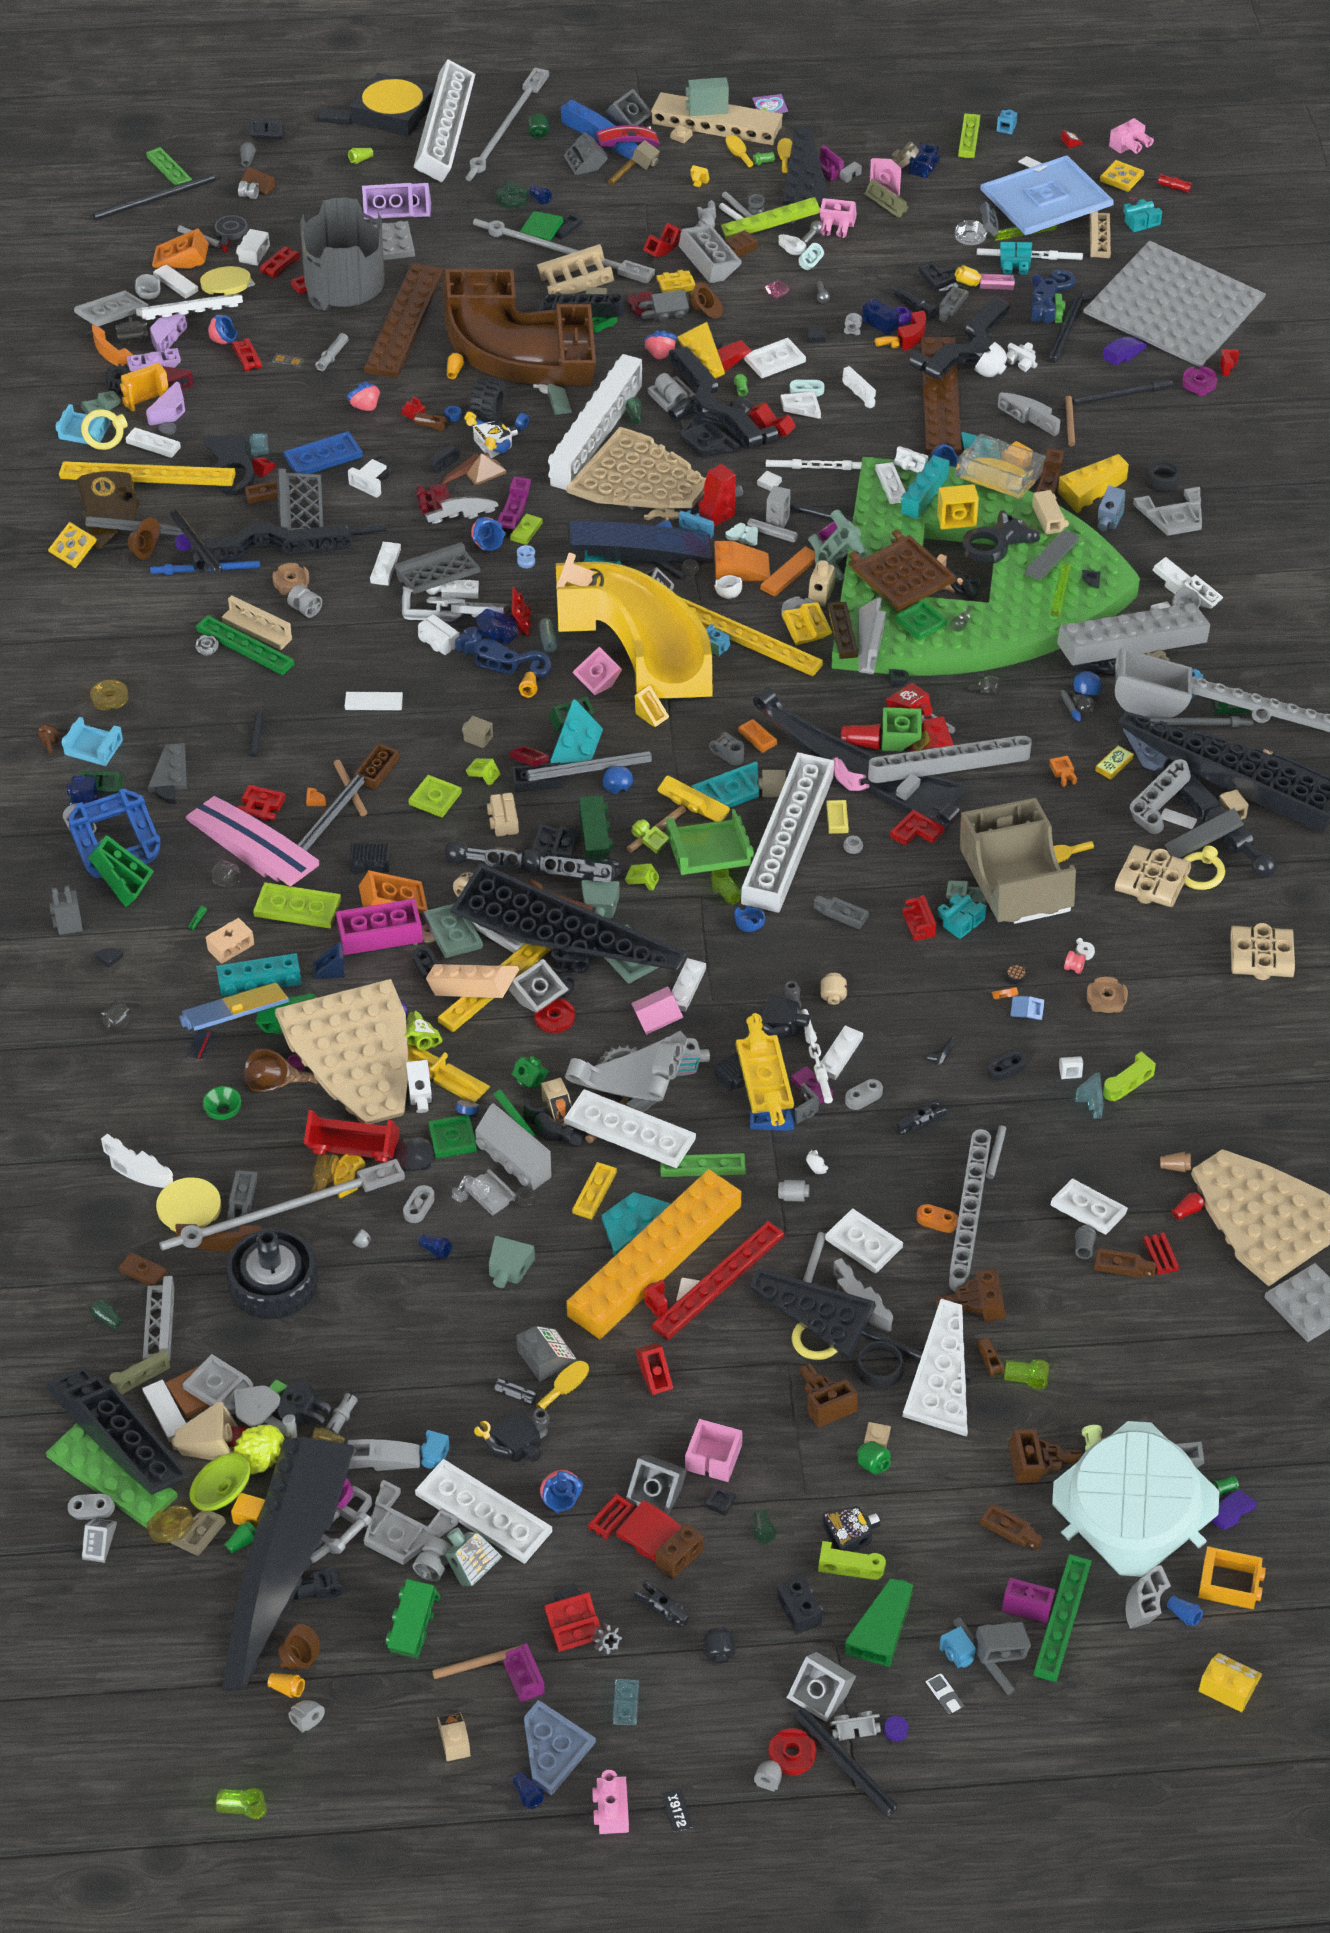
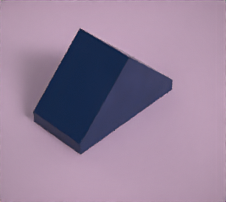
M338 942L313 962V978H345L342 943Z

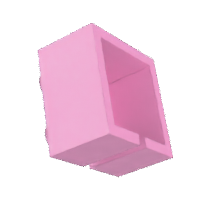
M699 1419L685 1455V1469L704 1476L708 1472L711 1478L729 1482L742 1447V1430Z

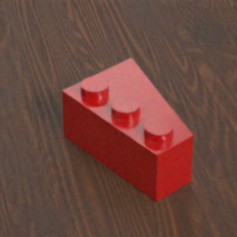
M723 464L708 471L702 490L705 492L704 497L698 504L700 506L699 516L714 521V527L735 516L736 474Z

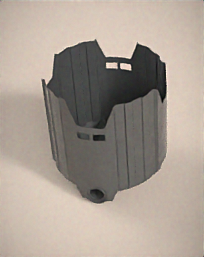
M344 197L323 199L319 215L311 218L307 223L302 214L300 229L304 282L309 301L317 310L327 311L333 306L352 307L361 305L376 297L385 284L382 218L379 212L376 220L363 213L357 198ZM364 217L370 219V223L365 222ZM372 221L377 224V228L372 225Z

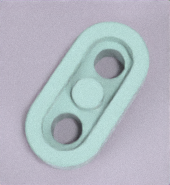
M812 243L799 257L800 266L805 270L813 268L823 257V248L817 243Z
M794 380L790 383L791 394L815 391L816 397L824 393V383L820 380Z

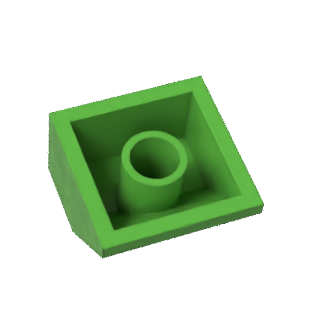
M883 708L882 751H902L921 739V709Z

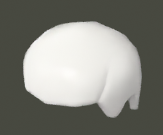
M734 575L723 576L716 580L715 590L722 598H735L742 590V580Z

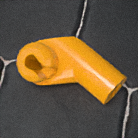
M897 336L875 338V345L879 347L891 344L892 348L900 347V339Z

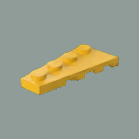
M707 322L677 337L681 346H687L715 379L725 374Z

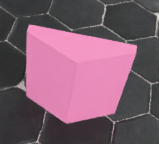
M872 158L870 181L871 179L878 181L899 196L901 167L891 159Z
M981 274L980 289H1014V275Z
M599 647L573 671V674L596 695L612 687L622 669Z
M668 986L631 1003L646 1035L683 1018Z

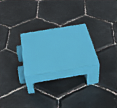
M69 404L66 410L63 411L61 419L56 423L59 439L88 444L81 432L82 421L87 414L74 412L73 405ZM101 416L91 420L88 432L92 439L101 442L111 424L109 418Z
M79 717L72 724L68 734L62 739L64 753L71 757L106 766L123 741L121 727L113 726L110 732L86 726L84 719Z

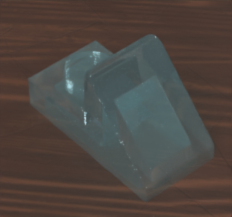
M266 432L248 434L252 456L269 454Z
M1095 1073L1076 1090L1075 1102H1088L1089 1110L1093 1112V1118H1102L1103 1112L1100 1073Z

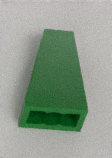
M892 1578L889 1580L847 1638L845 1655L887 1667L891 1666L912 1599L913 1584L905 1580H895Z

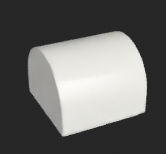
M1081 1056L1060 1058L1059 1070L1061 1079L1082 1078L1083 1060Z

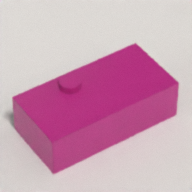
M415 899L336 912L338 931L344 955L423 942L422 926Z

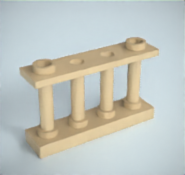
M600 244L537 264L541 281H549L550 286L547 287L548 294H575L587 290V287H597L614 281L611 266L604 268L602 264L605 260ZM595 264L598 270L588 273L586 267ZM579 269L582 275L572 278L570 272ZM564 274L566 281L556 283L554 277Z

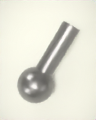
M820 221L812 222L811 230L803 237L802 241L807 244L815 234H820L823 224Z
M818 281L816 283L818 289L817 300L825 304L830 300V294L824 289L823 282Z

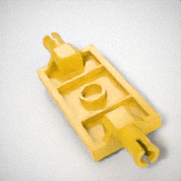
M750 1016L746 1019L750 1034L745 1039L736 1040V1047L752 1113L769 1111L771 1124L777 1126L776 1121H778V1125H782L785 1122L782 1110L793 1108L794 1101L777 1035L768 1036L761 1029L759 1017L754 1016L755 1021H753V1017Z

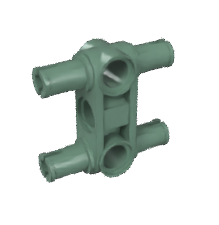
M835 510L830 516L836 523L837 530L825 543L822 542L818 534L810 536L808 541L815 550L816 564L824 560L828 562V565H833L835 567V582H840L844 579V574L838 566L841 559L851 549L856 551L861 558L868 551L860 541V529L857 526H853L850 521H847L840 510Z

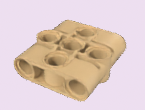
M1134 845L1117 878L1115 890L1135 896L1141 903L1155 902L1173 907L1189 875L1191 862L1170 856L1164 849L1153 851Z
M1259 923L1255 927L1232 926V974L1254 975L1255 978L1260 980H1266L1270 976L1294 977L1293 929L1271 928L1265 923Z

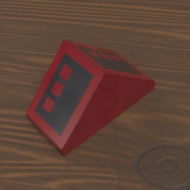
M162 366L167 374L168 388L175 382H179L181 390L193 386L192 371Z

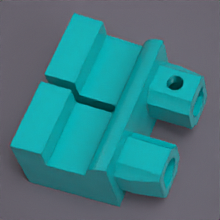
M1142 199L1137 202V205L1132 206L1130 203L1124 205L1125 223L1133 233L1144 230L1146 227L1151 228L1161 225L1162 210L1160 208L1155 209L1153 201L1146 202Z
M1000 242V268H1002L1004 275L1012 274V268L1019 269V274L1021 275L1028 274V270L1031 268L1032 242H1017V257H1015V242Z
M955 894L950 899L951 908L942 904L937 911V915L943 920V927L961 939L985 920L986 906L981 902L978 904L974 903L968 894L964 898Z

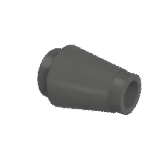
M245 142L240 147L241 164L244 167L251 165L256 153L255 146L250 142Z

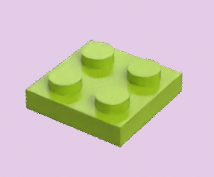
M427 775L409 798V805L443 817L461 795L462 789L459 786Z

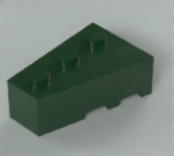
M603 795L579 798V819L581 818L585 857H609V849H613L612 837L608 838L610 821L606 820L605 814H608L607 802L603 801Z

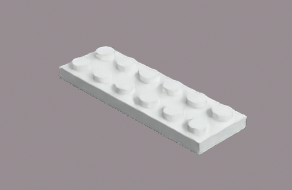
M231 294L136 308V313L142 319L148 320L155 319V315L169 317L174 312L182 315L188 314V310L202 312L205 311V308L212 310L221 309V305L236 307L238 303L243 301L242 295Z
M585 1089L564 1118V1123L675 1168L679 1166L696 1139V1133Z
M444 1459L415 1490L416 1496L438 1510L442 1509L458 1517L460 1524L473 1532L479 1533L484 1539L524 1564L552 1533V1526Z

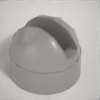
M361 1229L352 1243L357 1247L365 1248L370 1243V1235Z

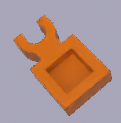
M1068 756L1050 759L1049 765L1055 777H1061L1063 787L1066 786L1067 780L1072 781V784L1077 783L1074 767Z

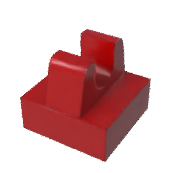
M412 397V400L410 402L407 401L406 405L401 408V414L412 420H415L417 412H426V407L416 397Z

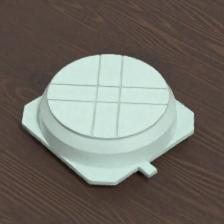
M1127 1421L1112 1435L1092 1445L1075 1465L1054 1481L1052 1504L1070 1523L1068 1527L1061 1531V1534L1068 1541L1079 1532L1119 1575L1143 1577L1187 1540L1190 1539L1198 1548L1206 1543V1539L1198 1531L1218 1515L1219 1490L1194 1466L1187 1454L1176 1444L1168 1440L1151 1422Z

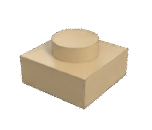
M680 125L670 133L671 139L681 143H685L692 136L691 129Z
M869 1422L864 1443L876 1441L887 1448L891 1426Z

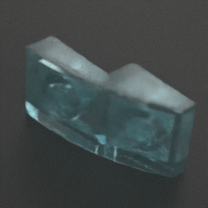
M615 1679L613 1725L637 1726L639 1680Z

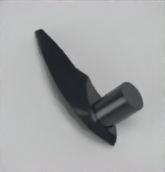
M955 282L947 287L938 289V292H948L953 286L967 291L970 289L961 282Z
M955 1035L941 1048L939 1054L928 1053L927 1061L937 1062L938 1065L942 1064L952 1050Z

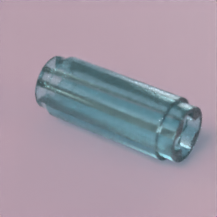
M544 618L539 623L542 646L546 652H553L557 648L554 624L551 619Z

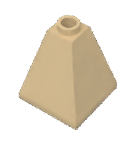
M222 1401L217 1402L175 1430V1437H172L173 1449L178 1450L183 1456L214 1460L222 1455L233 1453L234 1447H228V1442H231L233 1438L231 1426L238 1427Z

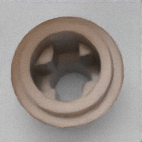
M1184 1151L1161 1156V1169L1180 1172L1191 1170V1153H1185Z

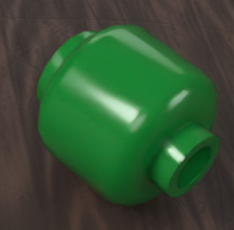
M869 1441L862 1444L858 1449V1463L874 1475L880 1474L889 1468L891 1454L876 1441Z

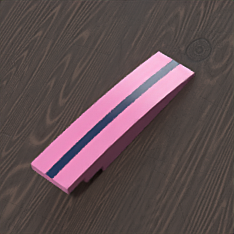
M215 796L185 816L186 820L263 877L269 875L275 881L282 880L291 887L319 866V860L258 819Z

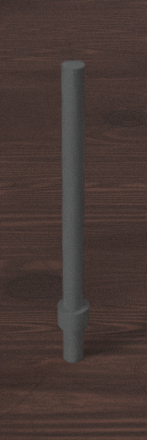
M1230 716L1229 718H1150L1153 722H1168L1167 725L1239 727L1253 726L1254 723L1253 718H1239V716Z

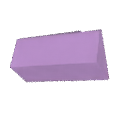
M428 183L362 186L364 213L374 219L378 218V212L382 219L430 217L431 197Z

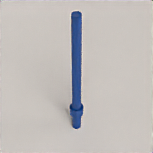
M260 561L220 563L223 570L260 568ZM165 564V566L150 567L151 574L165 573V575H173V573L195 572L193 564Z

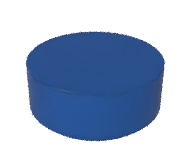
M449 406L444 411L445 418L448 421L455 422L462 418V410L458 406Z
M521 413L515 421L517 430L523 431L527 427L529 416Z

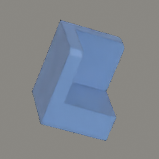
M1013 996L1011 1016L1042 1020L1044 1000L1030 996Z

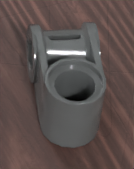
M723 732L717 740H712L709 743L712 753L729 764L737 766L744 762V744L729 733Z

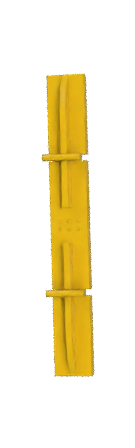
M407 1045L408 1062L427 1060L429 1079L434 1078L433 1082L462 1099L476 1103L490 1088L489 1085L449 1063L446 1065L445 1059L448 1057L446 1052L438 1058L426 1050H419L417 1046Z

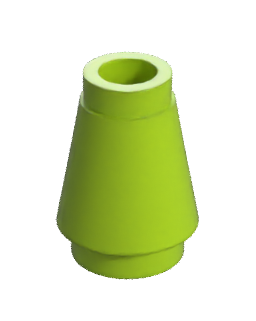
M352 148L348 151L349 160L351 163H360L373 157L372 148Z

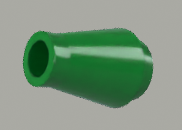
M246 1521L244 1524L241 1523L224 1544L225 1547L234 1554L236 1551L251 1544L256 1531L255 1527L249 1521Z

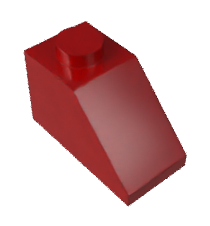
M653 1343L635 1349L640 1370L651 1395L673 1389L663 1347Z

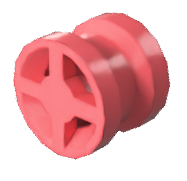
M1069 951L1064 970H1074L1077 974H1081L1086 955H1077L1074 951Z

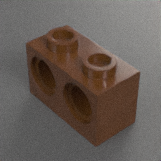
M686 1523L656 1551V1567L673 1580L704 1551V1535L689 1523Z

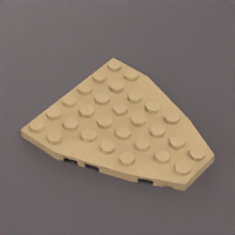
M619 427L569 483L566 490L569 494L603 504L646 508H693L705 493L702 490L706 478L702 477L698 471L694 472L691 469V464L674 452H667L664 445L660 444L658 446L654 443L652 437Z
M391 979L280 1007L275 1010L276 1017L291 1051L296 1052L300 1056L305 1067L308 1066L312 1070L315 1079L334 1100L338 1099L346 1106L345 1109L350 1114L355 1115L360 1123L374 1124L403 1116L408 1082L406 1064L408 1062L407 1037H405L406 1014Z
M1223 1149L1192 1169L1191 1175L1194 1182L1198 1185L1199 1193L1204 1197L1206 1210L1218 1229L1223 1230L1226 1235V1242L1228 1245L1231 1244L1235 1250L1236 1258L1268 1286L1330 1245V1194L1269 1165Z

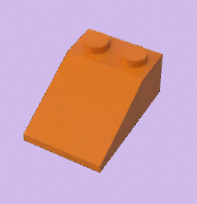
M199 228L156 246L152 266L153 268H160L166 264L171 268L201 266L205 263L209 243Z
M714 541L716 580L727 575L740 577L742 581H765L770 577L768 553L735 541Z
M368 870L359 885L363 907L415 899L419 914H423V911L428 910L421 881Z

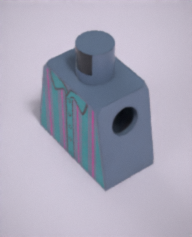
M1108 485L1098 510V528L1101 531H1107L1108 528L1115 529L1124 513L1125 490Z

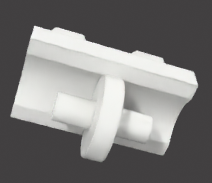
M1010 343L1007 346V363L1013 365L1016 360H1019L1018 366L1025 372L1030 367L1036 368V355H1034L1035 351L1032 350L1033 345L1031 343L1020 344L1019 347Z
M899 446L897 447L894 464L901 466L904 470L909 469L918 473L924 469L928 456Z

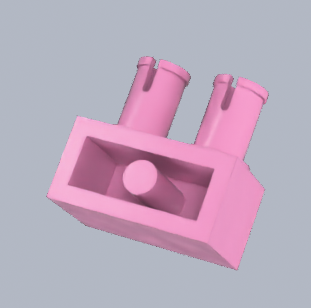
M1133 118L1111 130L1109 146L1118 153L1130 149L1137 154L1142 149L1140 143L1149 147L1153 144L1154 139L1144 133L1145 125Z
M823 198L820 208L821 223L823 224L820 230L821 234L825 236L827 231L826 236H829L832 225H837L836 235L841 237L843 233L842 237H846L848 227H854L857 215L855 202Z
M605 1770L602 1773V1778H597V1787L592 1788L593 1803L598 1802V1810H594V1825H599L600 1834L629 1832L626 1776L616 1777L617 1774L613 1770Z

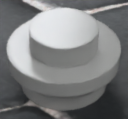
M853 835L846 838L843 847L846 852L856 854L863 849V842L858 836Z

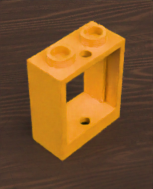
M1207 1546L1198 1598L1254 1610L1255 1602L1260 1601L1263 1588L1258 1586L1259 1581L1263 1582L1266 1568L1262 1567L1263 1558ZM1218 1566L1253 1574L1251 1592L1248 1593L1211 1585L1213 1567Z

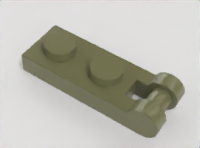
M163 1349L158 1353L150 1355L140 1363L133 1364L129 1369L121 1373L114 1372L110 1375V1383L122 1395L170 1368L168 1355Z

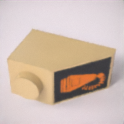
M557 1078L541 1083L542 1100L547 1103V1111L554 1121H558V1124L563 1125V1127L569 1126L564 1123V1118L572 1105L562 1079Z
M461 1712L437 1717L446 1760L452 1761L470 1757L469 1739Z

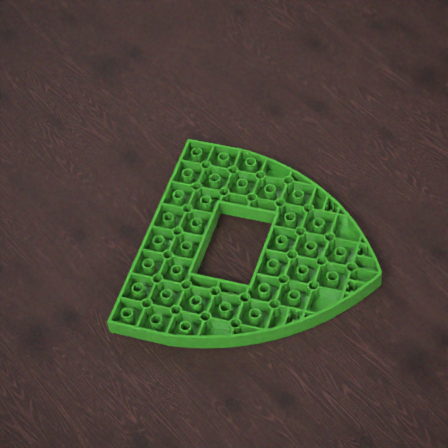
M863 457L852 523L860 529V541L868 551L862 559L891 545V540L895 538L892 535V531L896 529L905 537L910 535L922 547L924 539L962 542L963 536L967 531L995 525L998 520V514L1002 510H1005L1006 514L1011 515L1013 518L1022 519L1028 527L1039 530L1040 540L1035 543L1010 544L1006 556L1001 561L993 564L989 603L925 597L899 612L848 565V562L852 560L849 557V553L853 552V549H851L847 555L840 602H847L858 657L839 659L834 639L832 669L858 671L859 609L876 598H881V611H886L874 673L888 674L889 669L906 670L909 676L951 675L1013 665L1060 649L1057 644L1060 625L1116 616L1137 598L1140 578L1120 553L1099 533L1081 519L1059 506L1064 518L1069 522V525L1063 529L1078 535L1079 541L1042 581L1034 579L1025 574L1026 569L1061 532L1045 534L1032 507L1033 492L1026 489L1022 491L993 489L974 481L967 475L965 469L949 466L948 478L941 487L975 484L979 498L977 525L973 527L940 529L937 518L939 491L918 519L901 514L902 503H889L875 470L876 465L890 462L894 464V460ZM894 464L903 487L907 492L910 483L916 480L918 473L909 469L904 470L901 466ZM984 538L976 539L971 542L978 544L996 545L993 541ZM1082 570L1101 572L1099 589L1093 588L1083 581ZM924 600L946 618L948 623L945 627L927 637L917 640L895 621V615Z

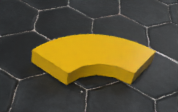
M345 1154L338 1161L333 1175L334 1186L356 1179L357 1171L365 1167V1161L361 1156ZM358 1187L337 1195L339 1198H342L358 1190Z

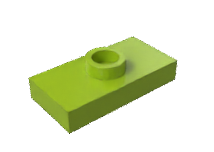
M526 514L510 535L511 540L527 545L542 525V518Z

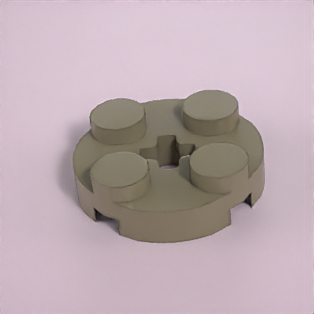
M911 141L902 150L897 149L894 151L891 160L903 168L910 163L909 159L911 156L913 158L916 157L919 149Z

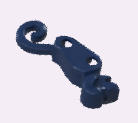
M1054 270L1051 273V278H1046L1039 283L1033 291V301L1031 303L1032 321L1051 323L1055 320L1056 305L1053 303L1055 294L1058 291L1069 290L1075 286L1076 278L1072 273L1065 270Z
M477 627L465 629L463 634L455 639V649L464 651L465 655L475 653L476 663L483 668L510 674L518 670L519 663L534 660L530 664V672H533L537 678L547 676L551 670V659L545 653L529 651L518 655L516 651L509 650L494 640L483 639L482 632ZM481 658H486L487 662L481 663L479 660ZM538 660L544 663V667L542 669H537L540 666V662ZM511 665L512 669L507 670L504 666Z

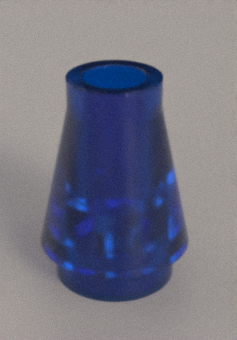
M532 186L529 189V194L540 204H548L552 199V193L547 188Z
M423 1234L419 1239V1245L437 1258L448 1257L452 1250V1243L447 1238Z
M524 1773L517 1774L513 1778V1784L517 1789L523 1806L529 1809L537 1808L544 1800L543 1790Z

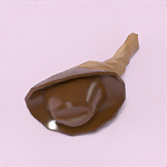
M269 1049L254 1050L249 1054L245 1064V1086L251 1091L266 1092L284 1087L291 1082L319 1083L315 1079L314 1073L299 1071L292 1067L280 1054Z

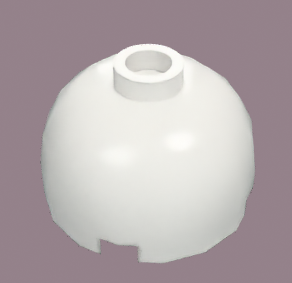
M996 342L989 347L991 351L985 352L975 366L974 370L984 377H994L998 373L1001 375L1007 367L1005 365L1007 360L1005 350Z

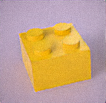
M975 484L939 488L937 518L940 529L973 527L977 525L979 498Z

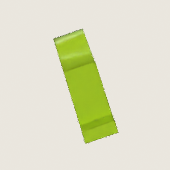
M1141 1051L1135 1055L1134 1064L1116 1077L1106 1079L1103 1096L1109 1101H1116L1154 1076L1156 1063Z
M822 1541L818 1572L872 1580L883 1576L886 1560L881 1554L872 1553L867 1555L831 1549L832 1542Z

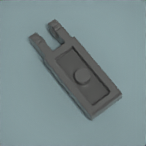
M985 202L980 206L979 210L982 213L983 229L995 236L999 233L996 212L994 209L990 210L989 204Z
M236 1170L229 1199L228 1220L235 1218L236 1209L242 1210L240 1216L249 1214L258 1179L257 1172Z

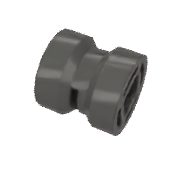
M759 194L749 196L748 211L752 215L764 212V197Z

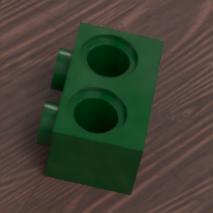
M588 696L576 699L593 717L595 712ZM572 701L552 708L549 718L556 732L562 730Z
M81 770L80 790L84 792L119 793V790L123 789L124 774L120 772Z

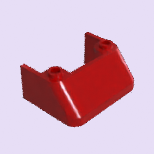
M309 1110L304 1144L313 1150V1154L325 1155V1152L375 1158L376 1162L385 1163L393 1158L400 1129L392 1120H388L387 1126L320 1118L314 1111Z

